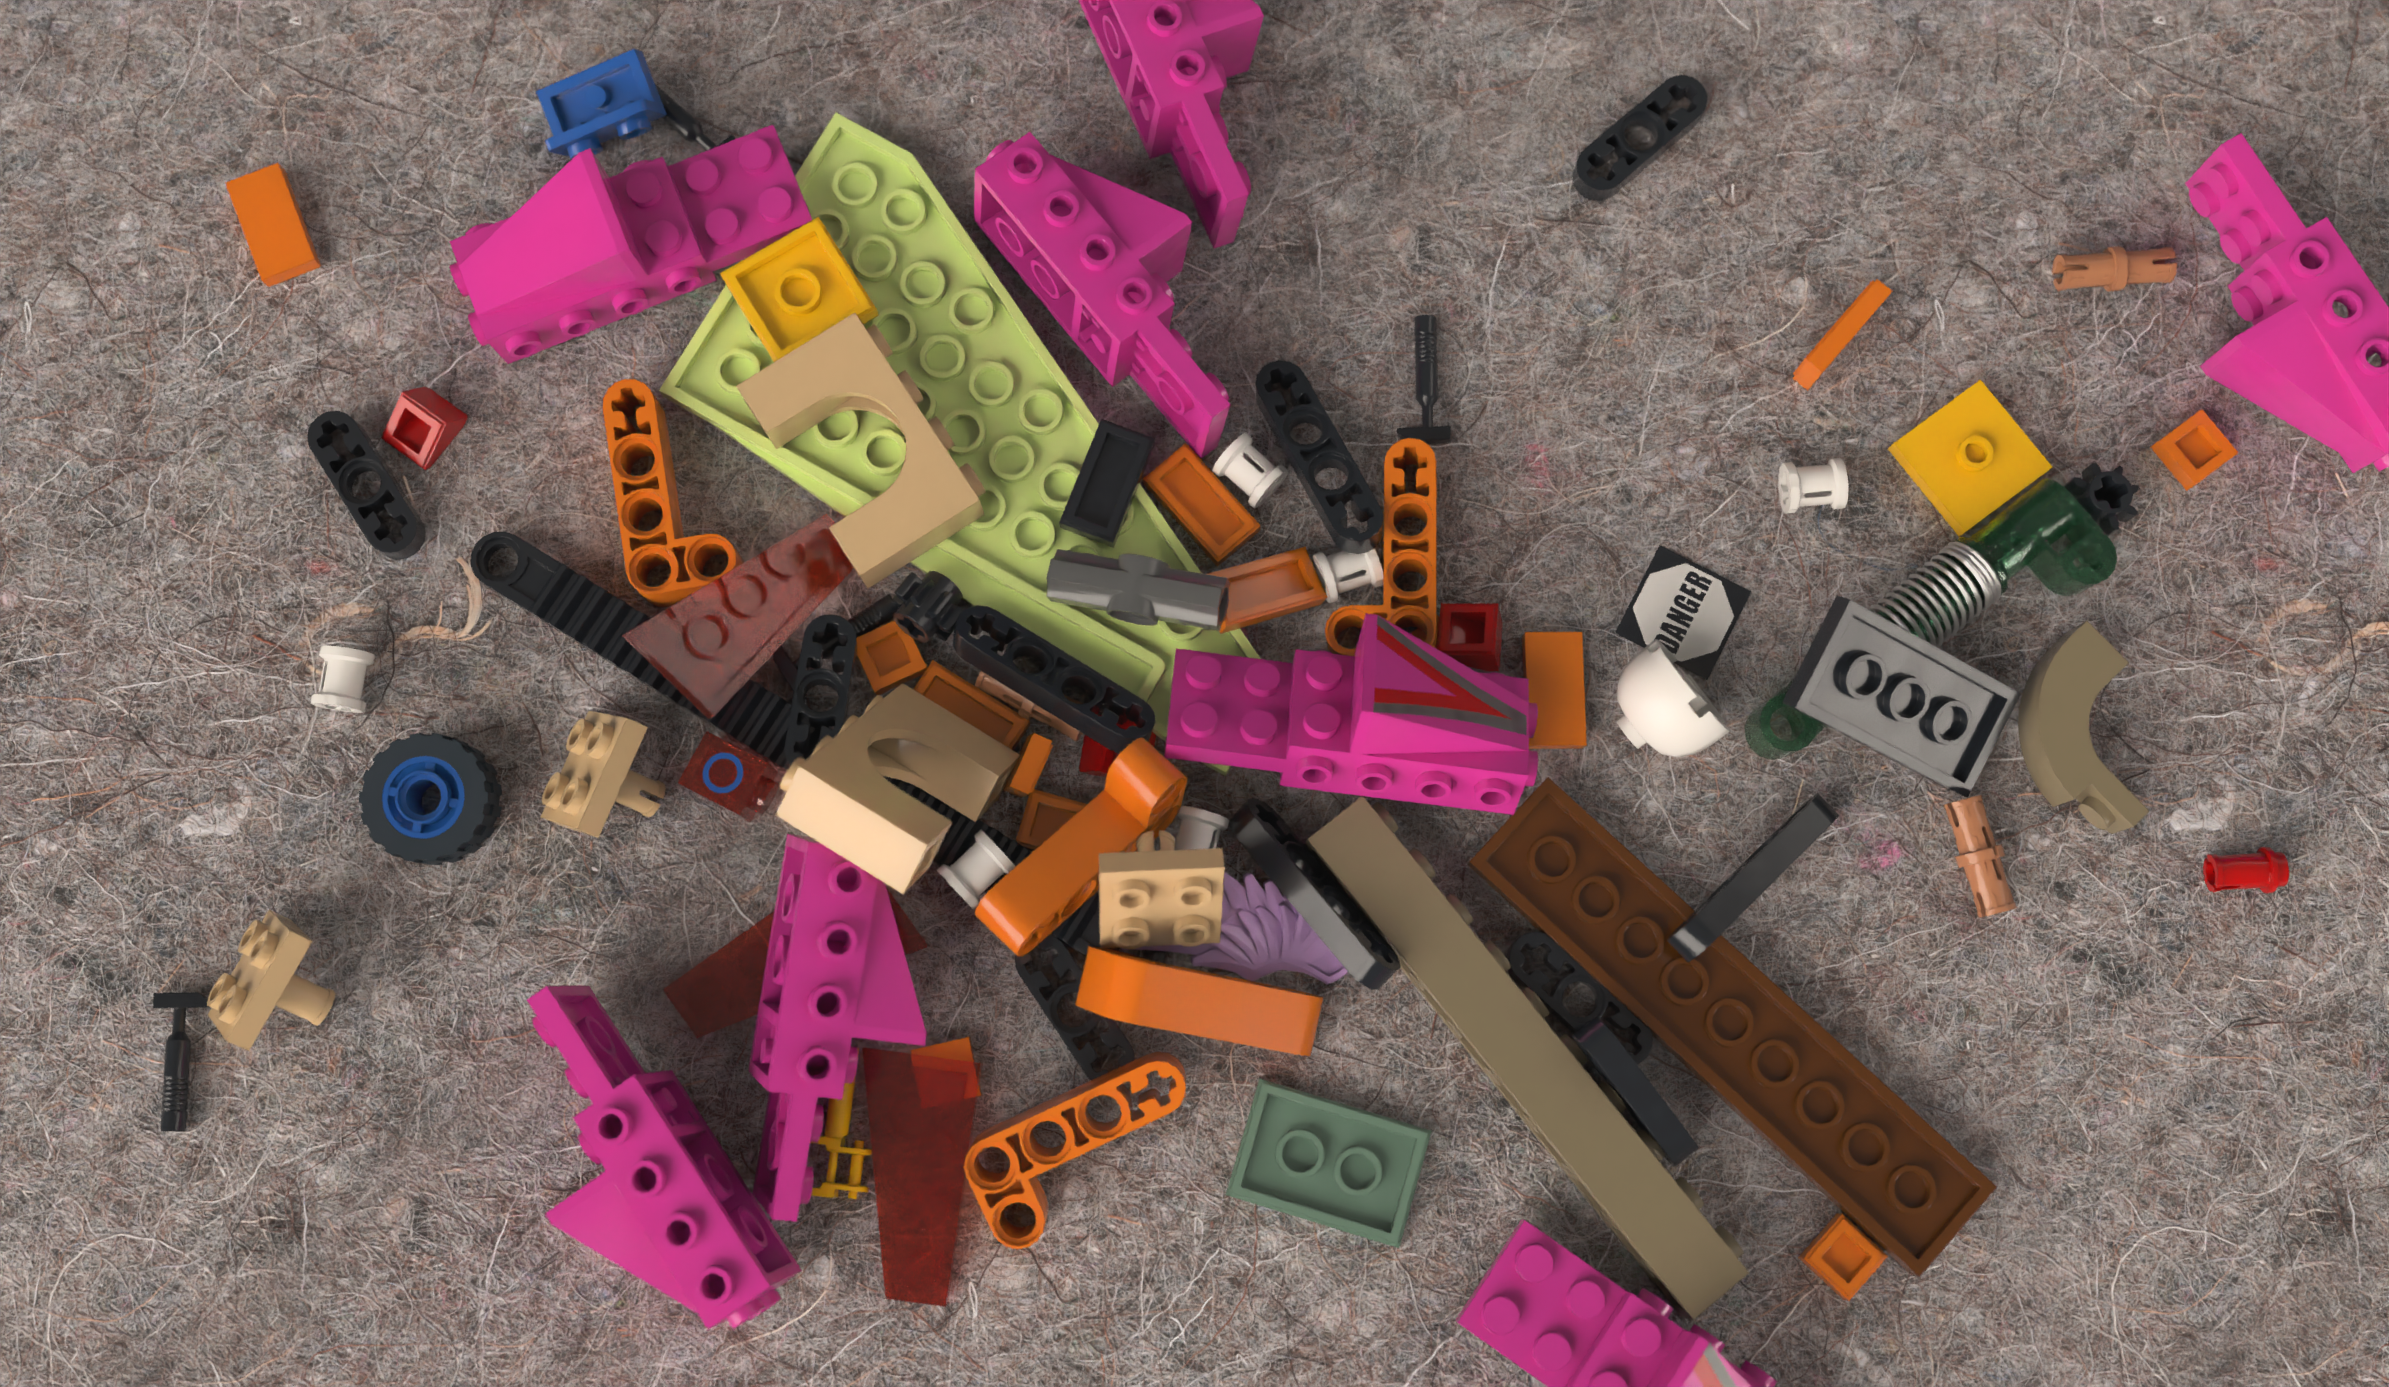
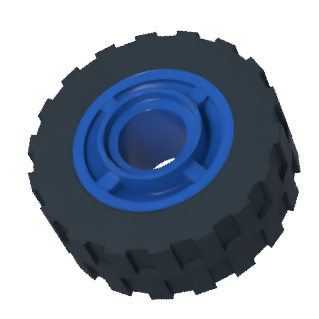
M416 733L410 734V738L393 741L389 744L390 747L387 750L379 752L372 759L374 763L370 770L365 771L362 781H364L362 792L359 791V803H362L363 813L360 815L363 825H367L371 832L369 836L375 843L383 845L385 852L395 857H401L405 861L442 865V862L454 863L462 860V856L468 853H475L482 847L480 844L486 837L490 838L495 830L493 827L497 817L500 818L502 807L499 806L502 788L497 783L495 777L497 772L494 766L485 761L484 758L486 756L478 749L470 747L468 743L445 735ZM436 784L441 793V800L439 806L432 813L426 814L422 807V797L430 786Z

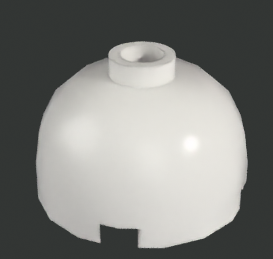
M1655 639L1637 653L1625 666L1618 680L1617 700L1624 716L1617 721V724L1638 749L1645 743H1648L1662 755L1672 757L1694 755L1714 744L1730 730L1723 724L1725 723L1724 719L1691 675H1686L1679 666L1675 668L1673 663L1677 659L1659 640Z

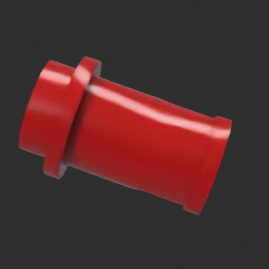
M2260 847L2256 853L2208 854L2207 858L2204 859L2203 876L2210 892L2260 888L2263 893H2274L2277 887L2287 885L2289 866L2282 852H2274L2271 847Z

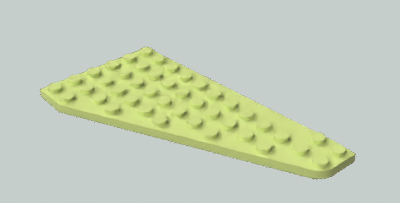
M835 112L795 175L812 219L819 216L878 311L879 316L863 324L864 327L867 329L875 324L893 352L886 360L896 375L904 370L907 371L924 399L916 405L927 421L934 417L940 420L955 445L947 450L958 468L968 463L986 493L979 496L984 516L910 563L925 574L929 571L943 574L960 589L963 600L971 606H988L999 611L1143 699L1151 706L1155 713V725L1152 732L1166 741L1176 648L1256 659L1261 658L1240 628L1220 634V631L1206 630L1158 620L1157 625L1153 626L1138 625L1113 618L1103 610L1052 602L1047 598L1048 569L1057 549L1089 553L1118 559L1121 554H1138L1161 560L1172 569L1201 573V571L1140 483L1114 548L1060 528L1059 522L1099 423L914 155ZM726 285L659 389L660 393L669 401L717 427L842 516L850 515L880 496L895 482L905 461L906 440L904 434L894 423L879 414L863 410L840 412L824 419L776 449L736 387L774 362ZM1203 763L1224 776L1227 775L1231 766Z

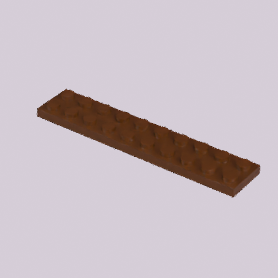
M1549 777L1539 785L1515 811L1514 815L1501 826L1467 863L1472 870L1537 930L1553 939L1651 1030L1652 1036L1912 1276L1920 1277L1996 1190L1997 1186L1722 935L1696 958L1687 962L1672 947L1667 938L1695 910Z

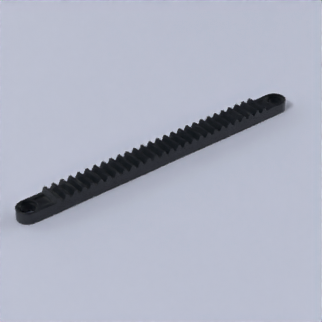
M505 531L492 532L483 536L475 544L471 553V567L474 575L488 588L787 772L788 767L784 748L792 706L790 703L518 536ZM502 548L515 550L518 556L515 570L505 577L491 575L489 570L491 556ZM810 726L811 736L808 749L797 751L803 754L805 760L811 757L816 746L819 744L821 728ZM883 776L900 790L952 821L932 861L941 867L943 864L951 866L976 843L974 835L980 830L999 847L1015 866L1032 853V851L1006 837L995 828L988 826L980 819L974 822L926 791L905 781ZM1007 873L1001 875L983 893L986 895V893L1003 877H1005ZM1096 892L1050 934L1084 956L1087 955L1088 946L1100 947L1099 892ZM1107 948V949L1119 951L1120 948ZM1154 950L1151 961L1164 963L1166 958L1165 951Z

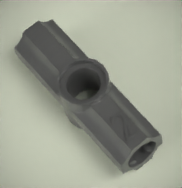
M1057 549L1055 556L1050 561L1047 574V598L1050 601L1103 610L1113 618L1138 625L1153 626L1157 625L1158 620L1184 626L1188 625L1206 630L1220 631L1221 625L1225 621L1229 604L1230 582L1228 578L1172 569L1161 560L1138 554H1121L1118 559L1089 553Z

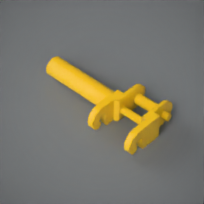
M855 1078L851 1084H844L842 1099L829 1098L824 1136H820L817 1143L810 1142L825 1144L826 1150L830 1152L826 1182H823L821 1187H813L811 1196L836 1198L838 1197L839 1190L849 1191L848 1198L857 1199L858 1192H868L869 1190L868 1187L861 1185L864 1155H873V1150L863 1149L864 1141L855 1140L854 1148L844 1147L845 1137L849 1134ZM838 1153L851 1154L848 1184L835 1183Z

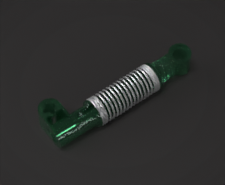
M2048 478L2041 479L1971 537H1959L1950 542L1939 551L1938 555L1932 556L1929 562H1925L1923 568H1917L1915 574H1910L1908 580H1902L1900 586H1895L1892 592L1886 593L1885 599H1879L1877 605H1871L1869 610L1874 612L1877 609L1876 614L1940 648L1943 642H1947L1951 636L1956 635L1958 630L1963 629L1966 623H1971L1974 617H1978L1982 611H1985L1991 604L1999 600L2008 589V581L2027 565L2053 593L2062 596H2075L2109 578L2115 570L2117 563L2116 548L2106 533L2063 485ZM2065 534L2071 543L2059 552L2060 554H2057L2051 545ZM2076 558L2081 562L2078 567L2073 562ZM1793 680L1789 682L1788 687L1780 689L1766 702L1755 708L1747 717L1744 727L1745 738L1750 748L1760 757L1770 760L1783 759L1808 746L1822 732L1823 728L1828 727L1782 703ZM1772 714L1782 715L1788 720L1792 732L1789 741L1779 739L1774 735L1770 727Z

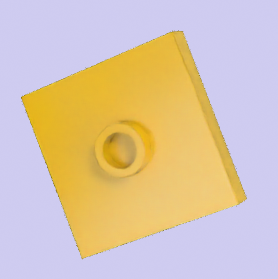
M819 216L720 273L723 281L773 362L853 313H856L862 324L879 316L875 305Z
M1981 379L1888 448L1890 453L1959 537L2053 468Z

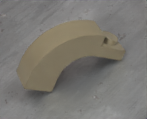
M2085 621L2066 632L2048 649L2033 668L2021 696L2018 716L2019 741L2027 769L2034 783L2052 807L2076 798L2081 803L2079 810L2086 820L2095 827L2114 834L2134 827L2150 811L2102 763L2092 745L2089 733V717L2092 705L2099 692L2129 662L2088 621Z

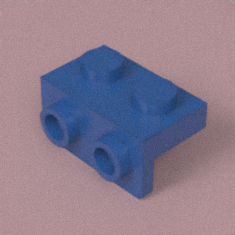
M632 49L536 91L553 137L545 140L548 151L569 156L571 160L579 152L589 148L594 155L600 153L603 150L601 143L619 136L621 140H627L644 135L652 130L650 122L667 115L644 54L637 49Z

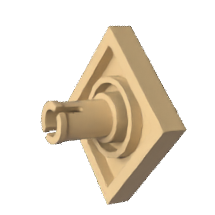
M588 711L585 719H579L568 736L566 749L570 753L561 773L556 772L544 789L542 804L545 805L541 818L599 838L614 802L638 811L643 816H653L661 804L642 797L639 793L641 791L650 796L663 799L666 790L665 784L630 770V766L648 727L626 717Z
M1159 830V851L1154 849L1153 831H1148L1137 840L1138 852L1099 853L1100 948L1137 949L1142 946L1164 945L1193 947L1201 944L1220 943L1224 883L1222 848L1174 850V837L1166 831Z
M270 909L262 922L254 920L247 928L238 947V952L243 954L231 975L224 973L219 977L207 1000V1006L211 1007L208 1016L224 1039L248 1051L251 1049L275 1006L318 1026L329 1013L336 995L333 990L325 989L294 974L310 947L312 940L291 919Z

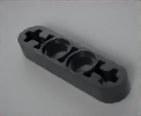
M1278 360L1268 363L1261 368L1256 376L1255 390L1259 409L1335 544L1340 549L1352 554H1362L1371 551L1382 539L1384 516L1379 503L1304 372L1297 365L1289 361ZM1280 383L1284 389L1290 388L1292 409L1286 411V402L1281 393L1272 391L1271 385ZM1308 423L1317 426L1321 430L1322 435L1314 443L1300 444L1291 438L1290 432L1297 425ZM1337 468L1344 472L1348 480L1340 488L1330 490L1319 486L1315 481V477L1323 469ZM1351 501V510L1359 522L1367 521V531L1359 533L1354 526L1347 528V510L1344 507L1346 503Z
M976 605L966 608L959 614L953 634V647L963 660L1113 752L1120 754L1130 743L1140 737L1145 738L1149 742L1155 725V713L1151 706L1143 699L993 608ZM982 631L990 634V636L982 635L979 639L973 638L970 635H978ZM1005 644H1008L1005 649L1004 655L1001 656L997 654L998 650L1000 652H1003ZM1021 656H1031L1039 660L1044 669L1035 674L1025 673L1015 666L1013 660ZM1069 686H1080L1091 693L1093 700L1085 704H1077L1069 701L1064 696L1062 690ZM1102 704L1108 705L1109 709L1105 707L1102 716H1098ZM1127 720H1130L1136 724V726H1129L1127 730H1124L1117 725H1122Z
M1818 793L1814 795L1744 861L1667 938V941L1687 962L1696 958L1837 819L1839 814Z
M1255 798L1248 799L1229 820V826L1235 837L1345 969L1365 987L1372 990L1381 988L1400 968L1397 954L1281 816L1265 802Z

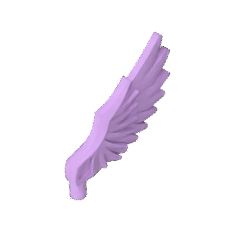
M1224 871L1220 943L1201 944L1193 947L1164 945L1142 946L1137 949L1121 948L1122 950H1155L1193 954L1190 960L1193 966L1221 968L1237 973L1250 981H1255L1272 972L1285 970L1303 972L1325 984H1330L1348 973L1284 894L1282 896L1272 880L1264 881L1263 890L1252 873L1243 875V887L1235 878Z

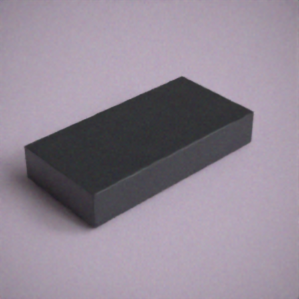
M1101 419L1059 522L1060 528L1114 548L1155 446V438Z

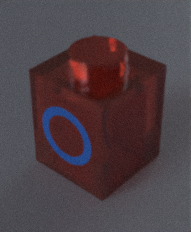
M707 731L678 781V784L689 792L749 823L756 812L763 814L768 809L777 793L779 785L774 781L778 771L768 762Z

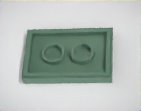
M1259 1079L1225 1195L1399 1248L1432 1131Z

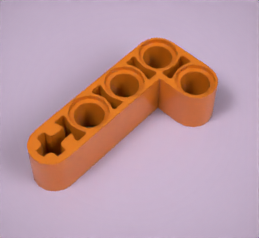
M623 379L615 382L608 388L603 398V414L625 568L630 584L649 603L658 607L676 606L734 594L742 587L746 578V565L735 547L727 538L718 534L684 537L668 425L662 405L643 382L636 379ZM636 405L643 406L636 409L637 426L643 434H638L627 418L633 415V406ZM645 456L655 458L654 465L647 474L642 476L631 475V468L639 458ZM652 510L663 511L662 520L655 529L650 531L639 530V522L643 515ZM715 555L728 556V565L720 575L714 577L703 575V567L708 559ZM658 565L671 566L670 576L665 583L657 587L647 586V576L654 567Z
M1406 438L1394 443L1387 451L1384 461L1383 605H1349L1334 611L1328 618L1325 626L1328 650L1333 654L1355 655L1356 648L1348 649L1338 644L1337 637L1346 628L1357 627L1362 629L1366 613L1379 615L1401 629L1406 627L1420 628L1426 634L1424 642L1436 648L1437 466L1434 451L1427 443L1420 439ZM1406 465H1417L1416 494H1406L1404 475ZM1406 517H1417L1426 524L1424 530L1414 536L1403 535L1395 528L1398 522ZM1410 571L1418 572L1426 579L1424 586L1414 592L1402 591L1395 584V581L1401 574Z
M1140 737L1134 740L1113 761L1107 773L1104 790L995 884L979 902L975 910V916L1018 957L1029 953L1099 890V853L1138 852L1136 843L1142 834L1153 831V838L1155 840L1159 837V830L1165 831L1180 811L1187 784V776L1145 738Z
M1088 946L1075 1005L1098 1015L1126 1023L1296 1055L1311 1056L1324 997L1290 988L1155 962L1107 948Z
M1159 1051L1147 1054L996 1124L977 1135L966 1155L964 1169L967 1180L993 1235L1001 1244L1014 1249L1026 1248L1038 1241L1043 1233L1048 1217L1049 1205L1037 1175L1164 1117L1180 1106L1185 1097L1186 1073L1184 1066L1178 1058L1169 1053ZM1157 1070L1161 1078L1173 1077L1169 1082V1094L1161 1096L1156 1088L1147 1090L1138 1096L1137 1106L1140 1109L1133 1110L1130 1092L1123 1083L1130 1082L1133 1094L1148 1085L1149 1073ZM1096 1096H1110L1120 1105L1121 1113L1113 1121L1099 1122L1090 1115L1087 1104ZM1044 1121L1055 1122L1064 1130L1066 1139L1057 1147H1044L1034 1138V1126ZM987 1147H998L1008 1155L1010 1167L1000 1173L989 1172L980 1164L979 1152ZM1015 1202L1025 1203L1035 1212L1036 1221L1027 1227H1016L1006 1219L1004 1208Z

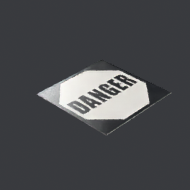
M1659 545L1615 634L1643 648L1657 639L1677 659L1674 664L1708 680L1752 591Z

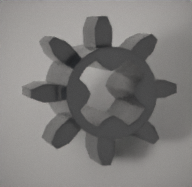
M2092 463L2082 471V478L2074 477L2064 485V490L2072 496L2069 500V505L2061 511L2062 514H2071L2072 518L2079 524V533L2082 534L2089 528L2099 526L2101 533L2106 537L2119 529V521L2127 522L2138 514V511L2130 503L2133 494L2140 490L2138 485H2131L2128 479L2122 475L2123 467L2120 465L2113 471L2102 473L2099 465Z
M929 571L922 580L916 574L910 572L894 593L896 595L891 600L893 604L899 607L893 615L897 625L906 634L923 643L928 642L934 634L943 641H946L955 629L959 614L964 611L957 606L963 599L960 589L949 578L936 571Z

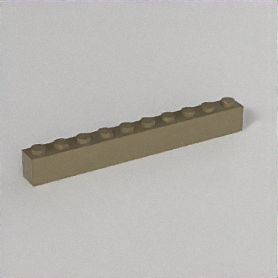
M1361 796L1310 836L1304 845L1392 947L1400 961L1401 970L1678 1315L1695 1320L1749 1274V1271L1738 1259L1744 1254L1741 1246L1724 1227L1718 1225L1714 1229L1699 1211L1704 1206V1202L1696 1190L1682 1177L1674 1180L1663 1167L1660 1161L1665 1158V1154L1657 1142L1645 1130L1640 1129L1638 1132L1633 1130L1621 1115L1626 1110V1106L1618 1094L1604 1081L1597 1085L1582 1067L1588 1060L1580 1047L1567 1034H1563L1560 1038L1544 1020L1549 1015V1011L1541 999L1529 987H1525L1523 990L1518 988L1506 973L1511 968V965L1502 951L1490 940L1484 944L1479 940L1468 926L1473 922V918L1463 903L1453 894L1445 898L1431 880L1436 873L1429 861L1416 848L1407 851L1394 835V832L1399 828L1390 813L1379 802L1371 806L1364 796Z

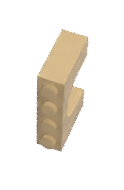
M853 313L736 387L776 449L834 414L851 410H863L879 414L894 423L904 434L906 440L905 461L895 482L880 496L829 527L837 543L868 589L984 516L979 496L986 493L970 465L966 463L958 468L947 450L955 445L940 420L934 417L927 421L916 405L924 399L907 371L904 370L896 375L886 360L893 352L875 324L866 329L856 313Z
M902 683L886 697L880 695L874 697L861 717H857L854 714L851 715L836 737L832 738L826 735L807 760L799 757L792 763L780 785V789L784 790L786 794L776 815L904 894L929 869L952 821L900 790L883 776L910 783L976 822L999 799L1020 755Z

